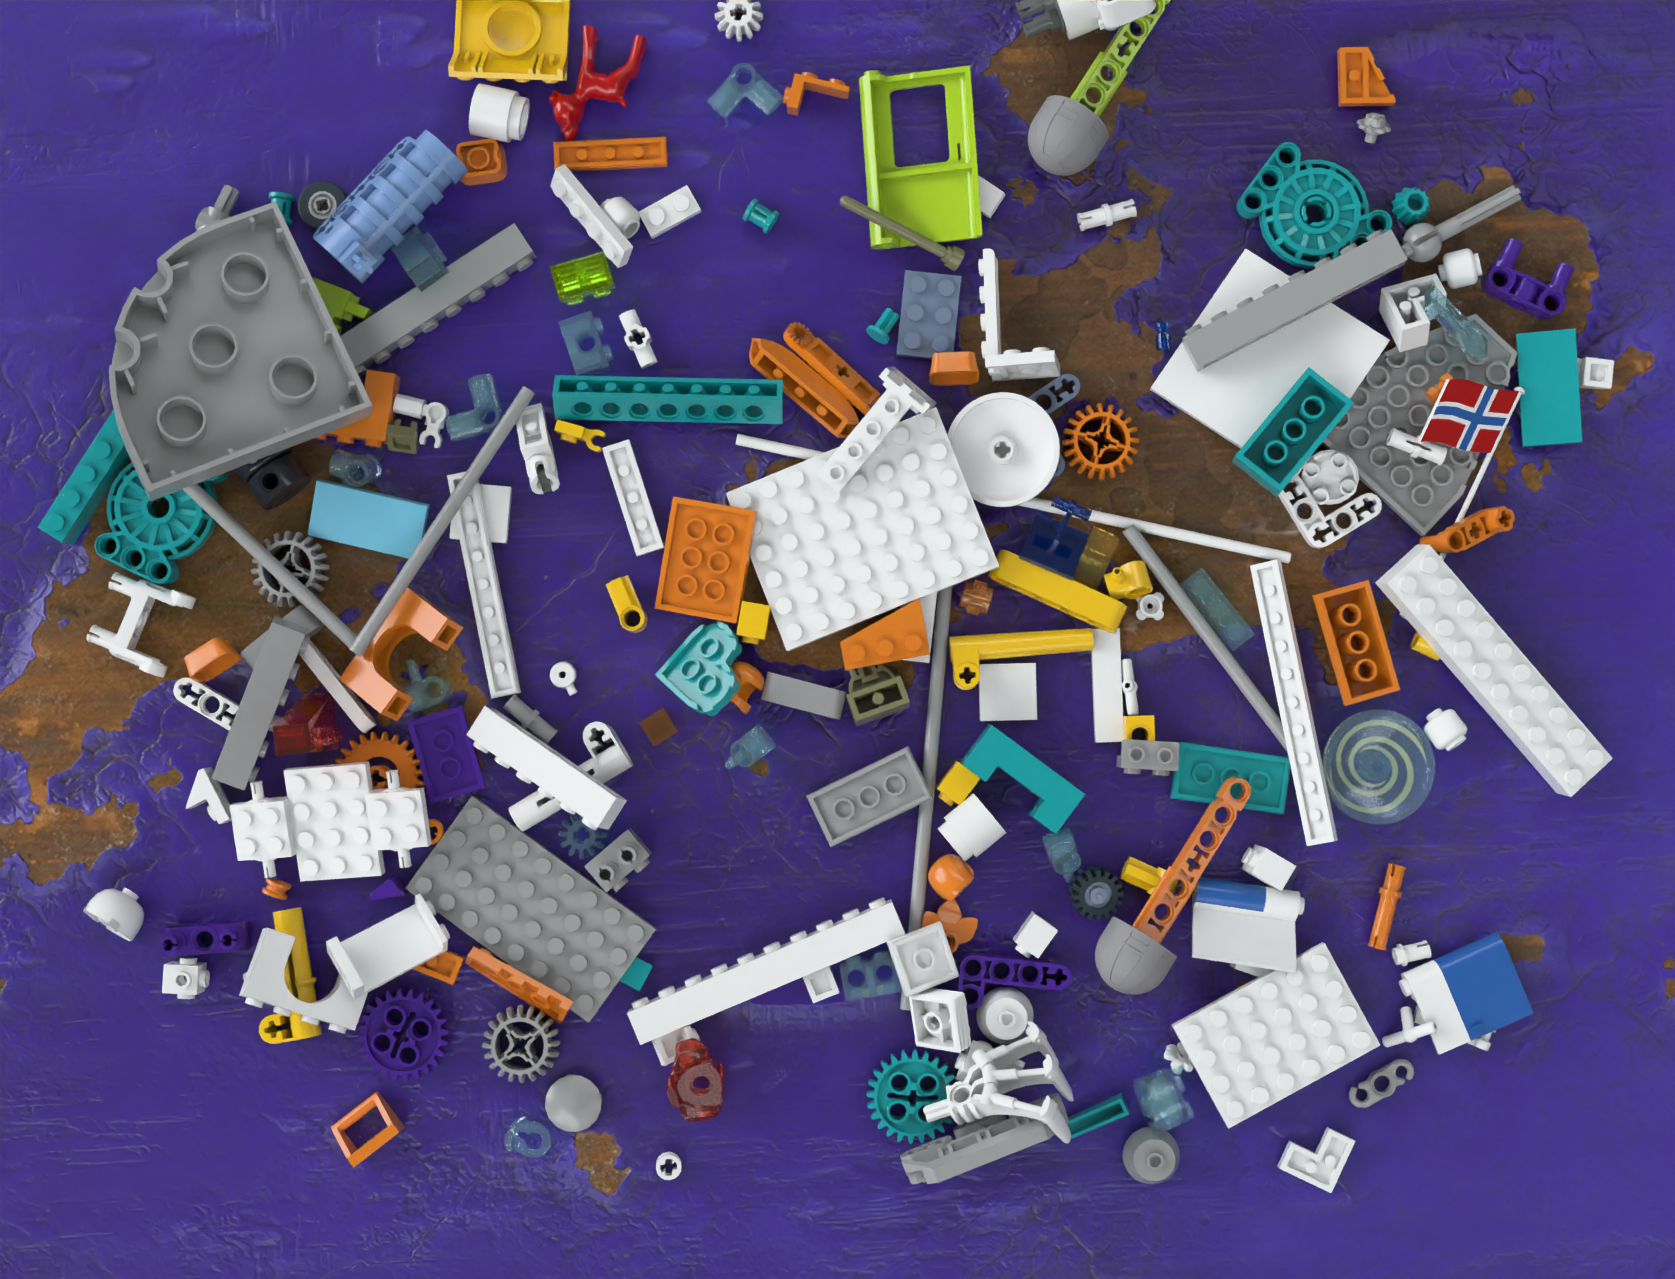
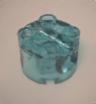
M1163 1068L1133 1080L1135 1083L1133 1085L1139 1107L1144 1117L1151 1118L1152 1121L1147 1124L1154 1134L1167 1131L1194 1118L1190 1104L1184 1101L1181 1094L1185 1092L1184 1084L1179 1075H1174L1171 1068Z

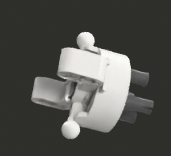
M1022 0L1015 2L1017 10L1020 11L1018 13L1021 20L1045 11L1043 14L1021 22L1027 39L1049 29L1054 31L1062 28L1069 40L1098 28L1100 30L1112 31L1121 25L1148 15L1156 7L1155 0Z

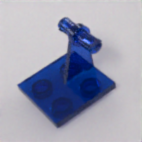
M1055 495L1051 507L1066 512L1062 522L1060 523L1037 513L1019 559L1072 580L1089 534L1072 528L1067 523L1072 515L1088 522L1092 510L1077 505L1075 500L1070 502Z

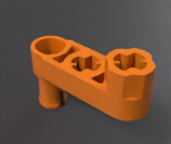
M1506 506L1481 509L1447 527L1437 535L1423 536L1419 544L1430 545L1435 552L1443 554L1465 551L1498 532L1510 531L1513 528L1515 516L1513 511Z

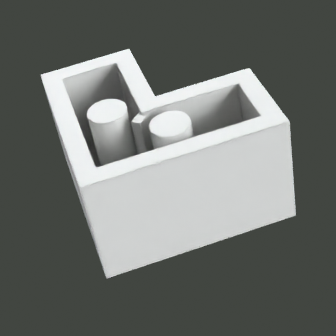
M1436 273L1381 289L1379 312L1399 352L1427 345L1430 328L1429 320L1444 316L1447 293Z

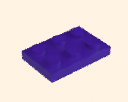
M464 706L407 722L417 759L420 760L419 766L423 772L422 776L430 804L487 787L476 747L473 746L474 740L467 736L470 727Z

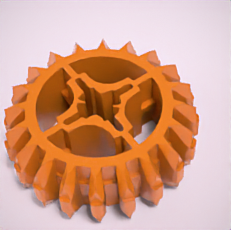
M1102 403L1096 405V412L1093 411L1090 405H1087L1085 407L1086 416L1080 410L1075 413L1079 422L1072 418L1068 420L1067 423L1073 430H1063L1065 436L1071 437L1062 441V446H1071V449L1063 453L1064 457L1073 455L1074 459L1069 462V466L1072 467L1078 462L1081 466L1077 473L1080 475L1084 472L1085 468L1088 469V479H1092L1094 473L1098 472V479L1103 480L1105 471H1107L1111 479L1116 476L1114 468L1118 472L1123 473L1125 472V467L1122 462L1127 465L1133 463V460L1127 454L1136 455L1138 453L1136 448L1130 447V445L1139 443V438H1130V435L1135 433L1137 428L1131 427L1128 429L1126 426L1132 421L1131 417H1127L1122 421L1120 417L1124 411L1120 409L1116 415L1112 414L1114 408L1111 404L1107 407L1106 412H1103ZM1102 420L1097 432L1087 431L1084 433L1080 431L1081 427L1087 422ZM1110 423L1119 430L1122 443H1119L1118 440L1113 439L1110 435ZM1103 432V442L1107 443L1108 446L1103 445L1097 452L1098 443L1092 438L1097 439ZM1078 440L1089 446L1091 450L1090 461L1082 455L1078 446ZM1103 452H1121L1114 462L1098 464Z

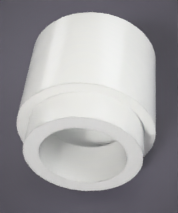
M479 83L474 91L470 106V134L508 143L512 139L521 141L528 124L529 98L519 96L518 91Z
M971 794L963 803L944 817L946 822L937 828L964 861L968 860L972 855H975L977 858L1006 834L1005 830L974 794Z

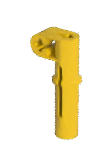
M302 907L273 912L275 930L295 936L284 970L285 984L289 992L300 1001L307 1003L316 1002L314 984L317 981V977L312 976ZM291 1012L290 1017L278 1013L269 1015L259 1025L261 1038L269 1044L322 1035L320 1021L318 1025L301 1021L302 1015ZM290 1022V1028L284 1030H276L275 1025L278 1026Z

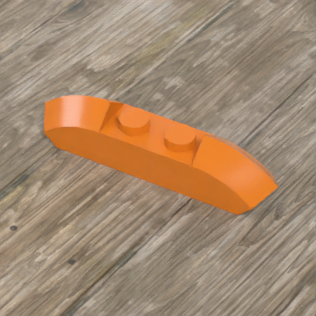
M752 338L749 352L750 364L767 379L783 380V392L837 438H847L860 423L849 401L787 348L773 341Z

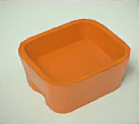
M489 138L462 142L457 145L456 156L468 169V172L460 179L465 185L472 186L499 182L507 176L505 150L503 144L499 141Z
M941 352L932 355L929 383L931 385H971L979 381V370L974 352Z
M215 637L185 656L184 660L190 678L196 682L205 683L236 665L243 657L229 640Z

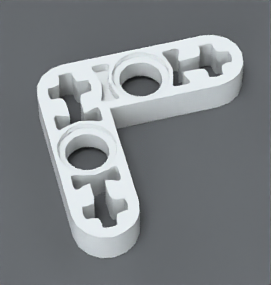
M1299 476L1294 481L1296 487L1293 488L1296 496L1303 494V499L1296 501L1292 505L1289 500L1295 498L1290 491L1285 493L1282 490L1278 495L1302 536L1313 548H1323L1376 517L1382 509L1380 498L1373 493H1366L1324 517ZM1363 499L1366 502H1373L1374 505L1371 507L1372 513L1364 511L1356 516L1353 510H1357L1364 505ZM1302 503H1306L1311 507L1312 514L1308 519H1302L1297 514V508ZM1339 513H1345L1350 517L1351 523L1348 528L1342 529L1336 524V517ZM1329 520L1333 531L1323 536V543L1320 540L1315 541L1313 539V536L1316 534L1314 529L1316 528L1318 531L1329 527L1326 521Z

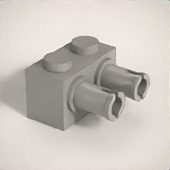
M630 827L584 867L606 893L611 888L617 892L629 881L625 876L632 870L639 873L650 863L647 858L652 852Z

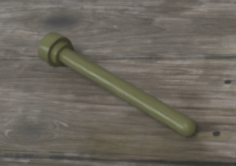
M842 196L840 198V205L941 257L940 261L944 262V266L955 271L960 266L965 255L963 249L955 245L953 247L949 245L944 247L849 196Z

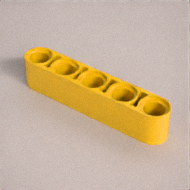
M1002 549L999 551L996 559L1000 567L989 572L988 576L991 579L1101 630L1113 634L1116 633L1127 609L1125 604L1012 552Z

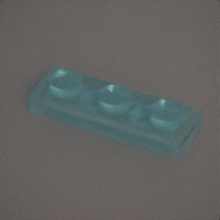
M1434 285L1424 291V310L1431 319L1435 318L1442 325L1446 335L1449 337L1453 336L1459 342L1463 352L1467 355L1471 354L1478 362L1488 357V339Z
M1202 567L1179 584L1230 652H1233L1254 635L1251 628Z

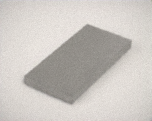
M909 746L806 797L830 847H833L932 799L933 795Z

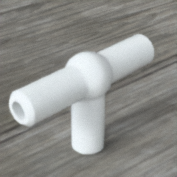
M1122 659V691L1125 693L1127 714L1134 716L1139 714L1136 696L1138 686L1134 681L1132 660Z
M1405 1006L1400 1009L1403 1030L1384 1036L1382 1043L1387 1048L1404 1042L1411 1043L1417 1038L1436 1033L1438 1028L1433 1021L1414 1027L1412 1009Z

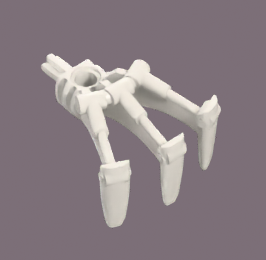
M1028 1021L1026 1023L1029 1026L1025 1031L1028 1037L1007 1046L1001 1045L988 1052H985L983 1049L976 1050L972 1055V1059L976 1064L969 1069L964 1081H958L954 1085L946 1086L947 1099L925 1106L923 1112L928 1123L951 1115L958 1125H962L964 1122L970 1123L975 1119H981L990 1115H1017L1033 1118L1047 1124L1064 1143L1068 1144L1071 1139L1070 1129L1058 1109V1104L1048 1095L1046 1100L1043 1101L1042 1107L1018 1101L1017 1098L1003 1095V1093L1029 1085L1053 1084L1068 1101H1073V1094L1059 1068V1061L1046 1035L1037 1024ZM1040 1051L1046 1058L1043 1061L1044 1068L1027 1070L1005 1069L1016 1060L1033 1052Z

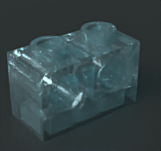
M889 951L873 953V958L862 960L861 956L844 959L845 963L840 964V972L846 1001L902 991L901 983ZM887 965L893 970L892 975L888 979H880L876 975V971L880 966ZM854 970L861 971L865 976L864 980L860 984H852L848 980L850 972Z

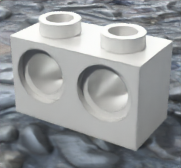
M1256 844L1253 849L1249 847L1241 860L1244 863L1241 867L1242 870L1280 891L1283 890L1296 868L1294 864L1267 848Z

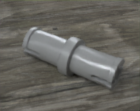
M516 694L503 707L522 723V728L525 730L528 728L545 744L558 732V730H555L539 716V711L536 709L533 711Z

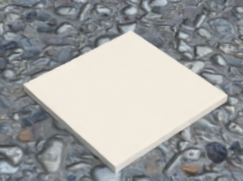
M1245 249L1193 326L1201 324L1204 327L1212 323L1211 318L1225 310L1229 314L1237 310L1236 305L1250 297L1256 300L1264 296L1262 291L1274 284H1278L1281 287L1289 283L1288 278L1290 276ZM1330 303L1198 372L1183 343H1181L1150 390L1237 447L1242 448L1308 367L1350 399L1390 340ZM1306 463L1301 467V469H1300V470L1296 473V475L1291 479V482H1294V481H1295V479L1297 478V476L1299 475V473L1301 472V470L1303 469V467L1306 465Z

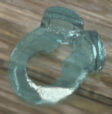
M526 1116L519 1117L513 1121L510 1126L511 1131L506 1133L505 1146L508 1151L516 1150L524 1156L535 1158L543 1156L550 1149L551 1135L542 1124L529 1121ZM521 1131L528 1135L530 1133H538L542 1137V1145L537 1149H531L526 1144V1140L520 1138L518 1133Z

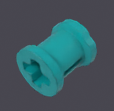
M270 192L268 198L271 199V203L276 201L287 226H291L293 224V220L290 219L291 202L295 201V196L283 192Z
M754 198L747 207L742 219L746 222H753L761 227L765 234H768L780 213L776 210L772 212L759 204L757 198Z

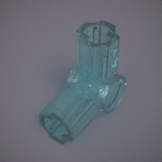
M739 63L732 69L731 75L710 97L707 103L720 116L726 119L739 103L747 97L769 117L780 106L783 96L764 80L750 64ZM743 72H747L752 76L751 81L745 85L737 82L738 75Z
M491 373L476 375L468 379L475 409L446 417L447 431L453 442L487 432L492 433L504 416ZM490 412H495L496 418L494 422L486 424V415Z

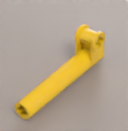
M1092 629L949 637L954 684L961 690H971L980 680L979 660L1093 651ZM964 670H968L970 675H974L969 684L965 683V679H960L959 677L963 674Z

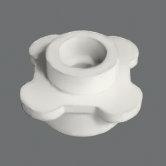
M1156 592L1136 598L1138 602L1136 617L1139 620H1144L1145 618L1160 620L1163 618L1162 602L1164 601V596L1161 593ZM1149 603L1152 604L1151 609H1148L1147 607Z

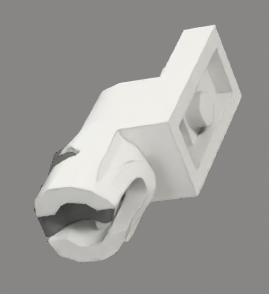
M542 403L527 406L516 422L520 450L525 460L532 491L536 494H544L559 488L560 482Z

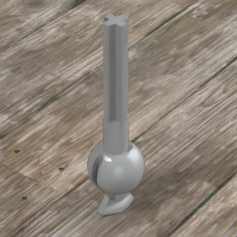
M1513 185L1435 227L1429 223H1419L1411 226L1406 230L1402 239L1401 248L1405 256L1419 263L1434 259L1439 254L1443 241L1520 201V190Z

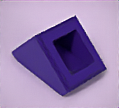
M393 876L371 892L369 898L370 900L396 897L409 892L401 881Z

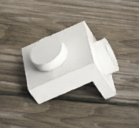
M690 1025L651 1040L662 1066H666L688 1054L700 1052L698 1046L700 1043L699 1036Z

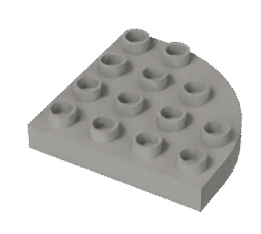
M276 201L218 221L179 241L157 259L158 272L146 283L142 290L134 287L122 308L115 327L116 345L112 365H109L110 393L120 435L150 501L371 416L373 405Z

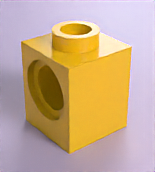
M742 601L736 633L737 636H742V642L758 645L759 639L766 640L771 611L769 605Z
M1154 715L1123 716L1124 739L1132 740V732L1140 727L1145 732V740L1155 741Z
M955 761L936 787L940 791L938 797L950 806L954 802L960 805L980 778L958 761Z

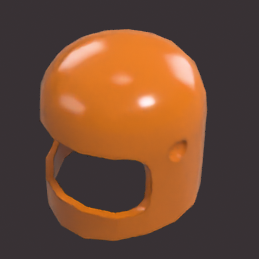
M737 661L732 663L731 667L736 673V679L740 682V687L730 701L735 703L747 715L752 707L747 703L748 698L754 690L762 691L765 681L762 673L757 668L748 663Z

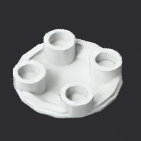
M1324 450L1310 457L1303 468L1301 478L1316 504L1331 505L1347 500L1356 492L1359 473L1353 459L1344 452Z

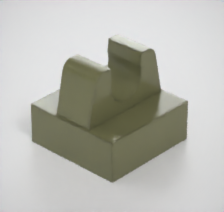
M401 419L395 420L393 425L388 424L386 437L389 451L417 454L419 448L417 422L412 421L410 427L402 426Z

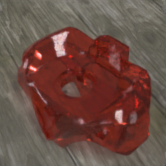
M690 1038L676 1043V1056L670 1071V1078L666 1083L670 1104L673 1107L677 1106L682 1117L688 1122L709 1121L718 1115L725 1102L722 1064L711 1055L709 1049L699 1040ZM703 1076L708 1078L709 1084L704 1088H696L693 1085L694 1079Z

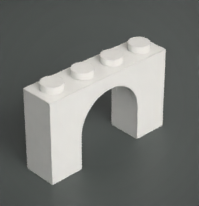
M263 928L239 996L246 997L245 1003L262 1008L263 1003L275 1006L273 1012L290 1017L291 1012L302 1015L301 1021L318 1025L319 1021L330 1024L328 1029L343 1034L346 1033L347 1029L355 1030L368 993L353 999L342 977L338 974L333 989L323 999L307 1003L295 998L289 992L284 980V970L295 936L270 928Z

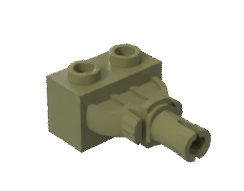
M877 664V668L874 665L856 668L859 675L856 674L855 669L849 670L851 679L848 687L849 694L846 697L856 727L910 708V700L901 676L895 677L892 671L883 666V664Z

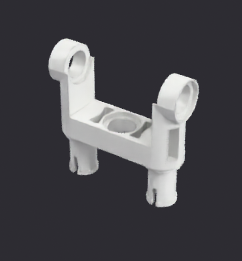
M115 572L111 579L122 583V585L110 581L109 589L130 596L131 602L117 634L93 625L89 632L94 634H87V641L109 649L111 655L139 666V669L144 672L164 678L168 666L160 663V659L135 650V647L155 599L174 607L179 606L192 609L196 598L177 590H169L145 579L136 581Z

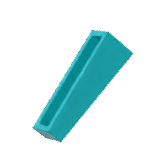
M1122 1092L1069 1117L1067 1125L1071 1132V1139L1129 1115V1106Z

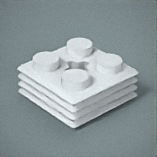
M929 988L909 996L915 1043L917 1046L961 1053L964 1049L971 1047L970 1027L966 1009L967 1002L963 992Z

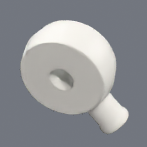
M565 661L556 663L550 670L551 682L556 687L566 688L569 696L578 692L573 685L577 676L574 666ZM563 671L566 673L565 678L560 676Z

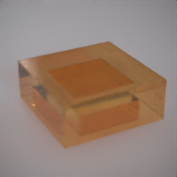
M664 708L639 722L654 747L679 732Z

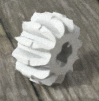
M726 0L727 3L719 2L717 6L720 11L715 13V20L719 21L717 25L719 31L726 30L725 35L727 39L732 38L736 34L737 41L741 42L742 34L751 39L753 38L751 30L759 31L761 29L758 22L763 20V13L759 12L761 8L759 2L752 3V0ZM737 13H742L741 20H736Z

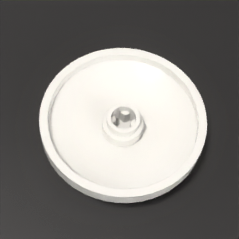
M999 392L977 398L959 412L948 432V438L972 498L989 506L1012 507L1035 498L1051 482L1059 464L1060 440L1052 419L1036 402L1019 394Z

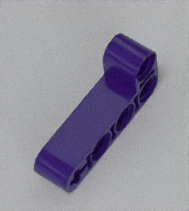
M968 952L961 957L959 962V977H957L956 991L963 992L967 988H973L977 991L976 999L972 1002H967L966 1009L974 1010L982 1004L985 983L1063 990L1070 985L1072 974L1068 967L1059 961ZM969 960L979 961L980 969L976 973L970 974L965 971V964ZM1001 962L1008 965L1006 975L996 976L993 973L994 966ZM1026 966L1036 967L1037 973L1034 978L1027 980L1022 977V970ZM1042 967H1045L1044 970L1050 974H1056L1057 969H1060L1064 977H1060L1058 982H1055L1053 977L1044 975L1045 981H1042Z

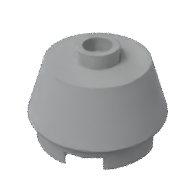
M1141 1128L1135 1131L1124 1145L1123 1162L1125 1168L1139 1182L1145 1184L1161 1183L1173 1175L1179 1164L1180 1152L1177 1142L1170 1133L1161 1128Z

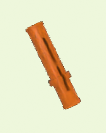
M1388 863L1383 887L1379 888L1381 896L1368 942L1370 947L1380 950H1386L1387 948L1386 945L1398 898L1402 897L1400 889L1407 867Z

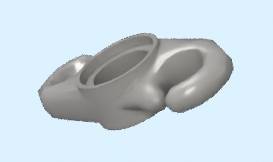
M1406 1059L1393 1060L1380 1069L1371 1072L1366 1081L1358 1084V1088L1364 1089L1367 1092V1098L1364 1101L1357 1099L1356 1087L1350 1088L1349 1100L1354 1106L1360 1108H1367L1381 1099L1392 1095L1397 1086L1405 1083L1404 1078L1396 1075V1069L1399 1066L1407 1069L1406 1079L1411 1080L1414 1076V1067ZM1379 1076H1386L1389 1080V1085L1384 1091H1377L1374 1087V1081Z

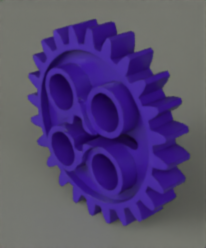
M401 987L397 990L396 996L392 990H388L386 992V1000L379 995L375 998L377 1005L370 1003L366 1006L371 1014H361L360 1017L366 1023L359 1024L357 1029L363 1031L364 1034L358 1036L356 1041L364 1042L365 1045L358 1051L368 1053L363 1062H374L371 1069L372 1072L380 1067L383 1069L381 1073L382 1078L390 1072L392 1073V1081L395 1082L402 1075L404 1082L410 1080L411 1073L418 1080L421 1078V1070L428 1075L432 1071L430 1064L437 1067L441 1063L436 1055L441 1057L446 1055L447 1052L441 1046L450 1044V1040L444 1038L443 1035L448 1034L451 1029L445 1028L442 1025L449 1018H440L438 1015L443 1010V1007L436 1009L432 1007L435 1003V998L428 1002L425 1001L426 992H422L416 997L415 988H411L408 994L405 995L404 989ZM392 1009H399L402 1012V1022H395L392 1019ZM414 1011L416 1016L406 1032L408 1038L400 1044L397 1055L393 1058L391 1054L402 1034L400 1031L407 1026L411 1012ZM418 1021L427 1023L429 1026L428 1034L424 1035L418 1032L416 1027ZM380 1035L389 1037L391 1041L390 1048H383L379 1044L378 1039ZM405 1047H411L416 1051V1060H409L405 1057Z

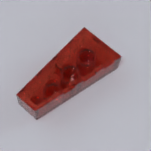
M331 694L299 697L297 702L291 705L292 710H287L285 716L281 717L273 726L276 756L338 750V744L342 741L341 729L336 727L334 699Z

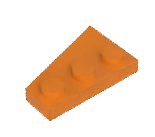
M920 598L841 641L845 670L930 655Z

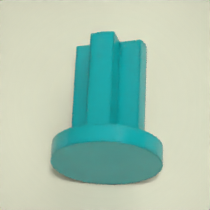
M887 308L875 326L869 325L867 327V334L875 341L887 344L890 340L888 333L900 316L898 313L893 312L892 309Z

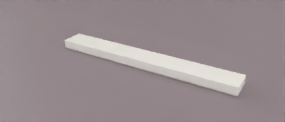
M466 472L447 475L450 494L453 493ZM478 480L455 514L490 694L491 698L521 693Z

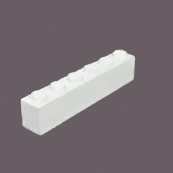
M484 706L467 733V736L475 741L473 746L484 753L490 751L496 755L494 760L498 764L508 769L510 766L518 771L516 773L518 778L526 783L531 784V782H534L540 786L538 792L550 799H553V797L561 801L559 806L570 814L578 813L584 817L582 823L593 830H597V828L609 830L627 801L496 709Z

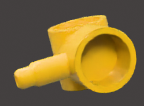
M1132 561L1122 565L1120 568H1114L1111 573L1104 574L1109 595L1116 600L1141 598L1153 590L1144 561Z

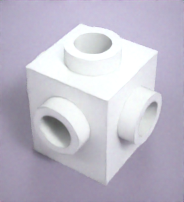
M180 957L179 961H171L164 964L162 993L177 994L178 999H194L195 995L204 992L205 988L209 985L210 972L206 970L207 963L197 962V957Z

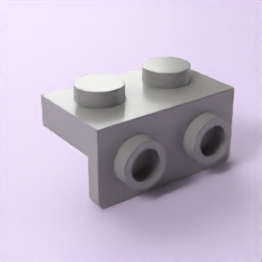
M1123 739L1121 742V755H1117V767L1124 768V773L1141 774V769L1152 770V775L1169 776V771H1178L1180 744L1178 742Z

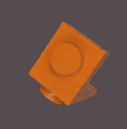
M802 72L801 75L795 73L792 86L785 89L783 104H787V114L798 116L805 89L848 99L850 87L845 86L846 83L838 79L825 81L818 79V76L813 73Z

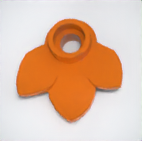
M955 899L952 902L948 900L944 902L938 909L937 914L925 911L922 919V927L936 922L942 923L945 934L949 939L948 943L952 954L957 950L959 944L969 942L972 939L978 926L977 918H962L960 908Z

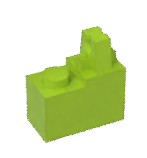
M313 278L339 336L342 331L341 321L345 323L347 321L351 322L353 316L366 320L371 316L372 311L367 307L359 305L360 298L356 297L352 292Z

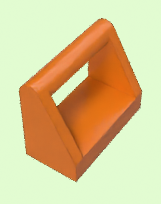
M375 1092L332 1125L331 1129L345 1157L354 1168L397 1135L405 1126L381 1094ZM377 1106L387 1127L357 1149L344 1130Z

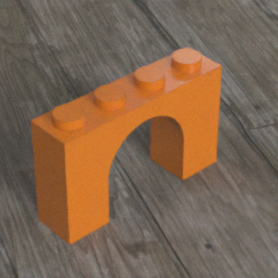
M367 370L364 388L373 405L371 416L313 439L326 440V436L337 437V442L354 444V439L365 441V446L382 448V443L388 444L386 431L388 424H394L396 413L393 412L395 397L399 393L401 378L394 373Z
M407 587L362 657L356 655L346 667L339 680L380 714L398 721L414 698L391 678L389 660L395 646L403 638L411 634L420 633L431 643L447 651L464 627L425 597Z

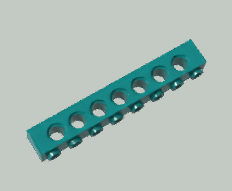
M555 375L552 398L555 420L782 424L783 380Z

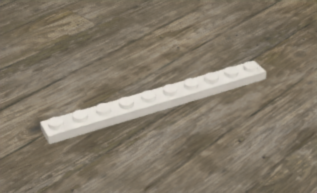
M1276 559L1251 565L1250 568L1306 844L1310 846L1338 841L1281 560Z

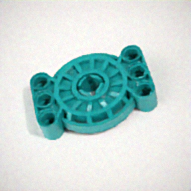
M1291 142L1282 143L1277 147L1238 199L1236 205L1238 213L1243 218L1252 219L1259 216L1263 238L1269 248L1280 259L1293 266L1305 269H1315L1314 264L1326 257H1330L1333 260L1341 256L1340 251L1354 242L1366 243V237L1376 232L1371 227V220H1377L1381 224L1383 233L1389 231L1392 227L1391 216L1386 211L1376 210L1369 213L1365 191L1359 181L1347 169L1325 160H1305L1300 162L1301 152L1297 145ZM1279 154H1288L1291 158V163H1283L1279 158ZM1262 176H1271L1274 180V186L1265 185ZM1245 198L1255 199L1258 208H1249L1245 203ZM1306 207L1317 208L1321 212L1322 221L1312 222L1310 225L1307 224Z
M131 462L118 474L111 485L107 497V517L112 532L103 533L98 536L94 546L95 551L102 558L151 582L169 585L176 582L179 578L180 570L175 561L184 559L198 551L213 533L216 521L183 489L150 501ZM230 471L197 484L218 503L216 491L212 484L224 482L229 477ZM166 498L169 502V512L164 517L159 518L156 513V507L152 503ZM114 539L117 544L116 550L112 554H110L108 552L107 546L108 543ZM140 552L142 562L140 565L135 566L133 556L135 553ZM165 564L168 568V573L161 579L158 575V569L161 565Z

